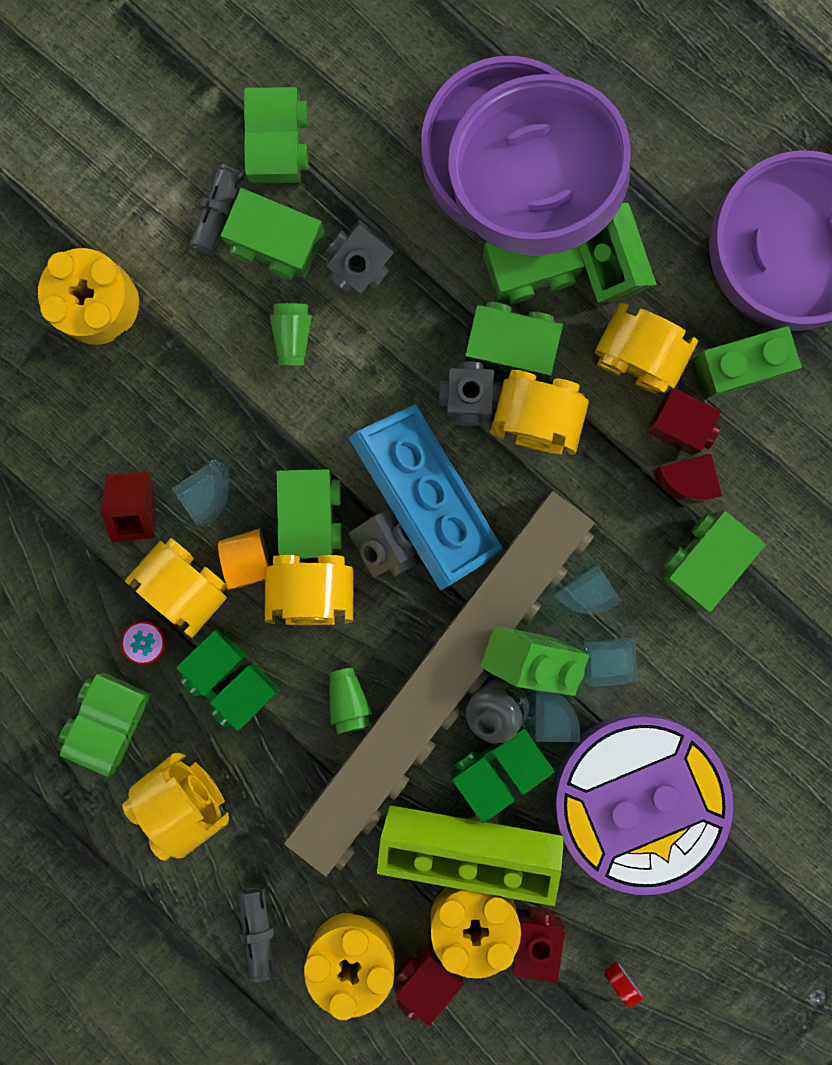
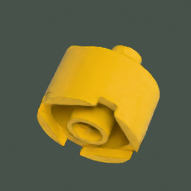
M76 248L65 252H57L49 258L39 281L38 300L42 316L55 328L78 341L94 345L109 343L115 340L114 338L121 333L127 331L136 320L139 310V295L134 283L119 265L99 251L88 248ZM92 291L94 292L93 298L85 299L86 295H91Z
M619 303L595 350V354L600 357L597 366L616 376L628 372L638 377L635 383L636 386L655 395L675 388L698 344V340L692 337L685 341L682 338L686 330L641 308L636 316L628 314L626 311L629 304Z
M511 370L509 379L503 381L490 433L503 440L506 432L516 435L515 444L534 450L562 454L565 447L570 455L576 454L589 405V400L585 398V395L578 392L580 385L565 379H554L553 384L536 381L537 376L529 372Z
M170 538L166 544L159 541L124 581L133 588L140 583L141 585L136 592L173 624L177 623L181 627L186 621L189 626L184 632L193 638L227 599L222 593L227 586L207 567H204L200 573L189 565L194 560L191 554L174 539Z
M294 555L274 556L273 565L265 568V622L275 624L276 615L286 618L285 625H335V616L345 615V624L352 623L353 568L345 565L344 556L338 555L318 556V563H300V557Z
M173 753L132 785L129 789V799L122 804L127 818L132 823L140 825L150 839L149 845L152 852L163 861L168 860L170 857L184 858L225 827L229 821L228 812L221 816L218 806L225 801L217 785L196 762L190 767L181 762L180 760L186 757V755L181 753Z
M445 887L432 905L430 919L433 948L445 969L467 978H485L510 967L514 961V956L517 953L521 939L520 922L513 900L506 897ZM471 920H479V930L470 931Z
M341 913L325 921L318 928L312 939L304 965L305 983L312 999L323 1010L338 1020H348L374 1011L384 1002L393 986L395 970L393 940L387 929L378 920L370 916L365 917L353 913ZM346 959L350 964L358 962V967L354 969L351 966L345 967L343 960Z

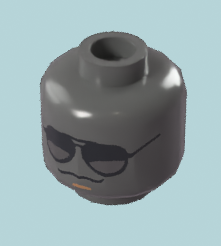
M491 678L484 682L466 706V720L469 728L479 738L494 744L505 743L514 738L529 714V701L526 693L522 688L515 687L501 678Z

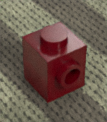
M673 388L664 395L646 433L690 455L701 452L703 448L710 449L721 429V426L716 424L721 411Z
M531 907L529 912L518 910L517 915L521 927V939L517 953L514 956V961L511 964L513 976L558 983L566 931L561 917H557L554 911L542 907Z
M430 943L416 959L412 956L408 957L394 976L397 980L395 998L398 999L396 1004L399 1009L410 1019L416 1021L420 1018L428 1026L432 1024L464 986L463 976L447 971L436 955L433 945Z

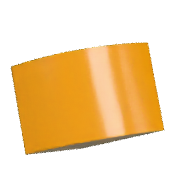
M261 528L218 541L220 563L228 590L265 580V568L272 566Z

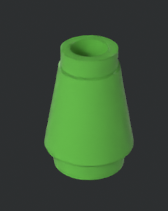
M273 304L274 314L269 316L278 365H304L313 316L308 315V304Z
M347 668L329 673L331 725H335L337 735L370 728L369 717L373 713L355 676L354 669Z

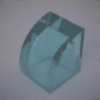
M214 459L172 490L195 524L205 527L220 515L227 503L230 490L229 477L223 463Z
M591 565L549 593L564 608L583 614L606 612L622 603V600L598 565Z
M635 637L583 640L584 652L590 655L586 664L587 684L592 687L628 684L639 680Z
M532 689V737L535 741L580 742L578 717L573 707L560 694Z

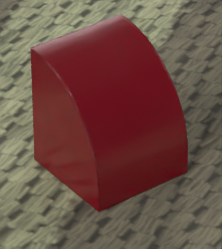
M711 454L672 463L652 470L658 485L675 499L685 502H701L722 496Z
M149 471L106 475L101 514L111 542L155 538L156 509Z

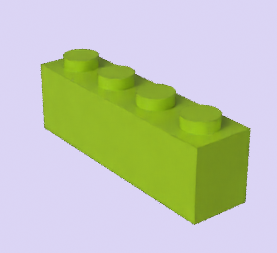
M390 805L380 838L377 874L555 906L562 870L564 836L487 822L482 823L476 820Z

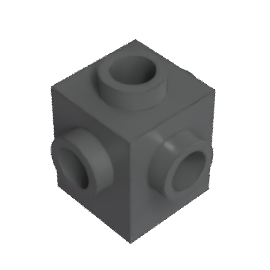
M358 220L348 235L341 230L325 250L331 255L326 265L332 271L329 274V278L346 292L354 288L362 294L367 286L374 290L389 271V268L384 264L394 253L393 247L362 221ZM360 255L365 261L362 264L356 265L350 261V258Z
M470 361L459 362L458 368L449 369L448 380H440L439 406H447L446 419H456L455 424L461 426H481L482 420L489 421L492 415V408H497L501 393V382H493L494 370L484 369V363ZM464 386H477L479 395L475 398H467L463 394L462 388Z
M391 508L373 516L348 533L373 578L389 570L393 577L417 565L413 556L418 553Z

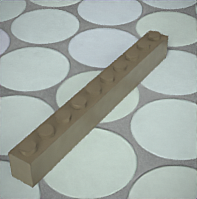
M554 491L547 494L290 832L284 843L285 846L326 877L334 866L339 870L343 869L356 850L351 845L361 831L366 835L372 831L383 815L377 809L387 796L393 800L396 799L409 781V778L404 775L414 761L421 765L436 744L431 741V738L440 726L448 730L462 711L457 705L467 691L474 695L487 679L489 674L480 668L494 625L515 629L519 622L526 626L533 619L541 607V604L536 600L547 587L553 591L568 571L563 567V564L570 555L574 553L579 556L592 541L594 535L589 530L595 524L594 521Z

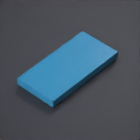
M416 404L369 425L349 437L350 442L440 591L504 552L503 547Z

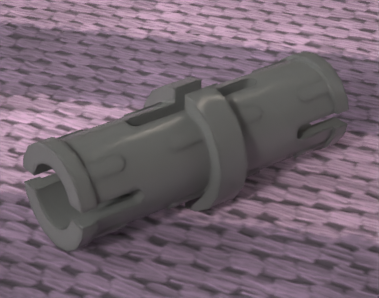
M218 164L207 198H202L199 206L202 212L189 245L204 254L216 255L221 233L232 210L241 182L244 179V174L233 166Z
M265 887L244 888L242 891L237 892L242 925V930L239 931L240 942L245 946L248 979L253 983L265 982L277 976L271 940L275 935L274 926L269 924Z

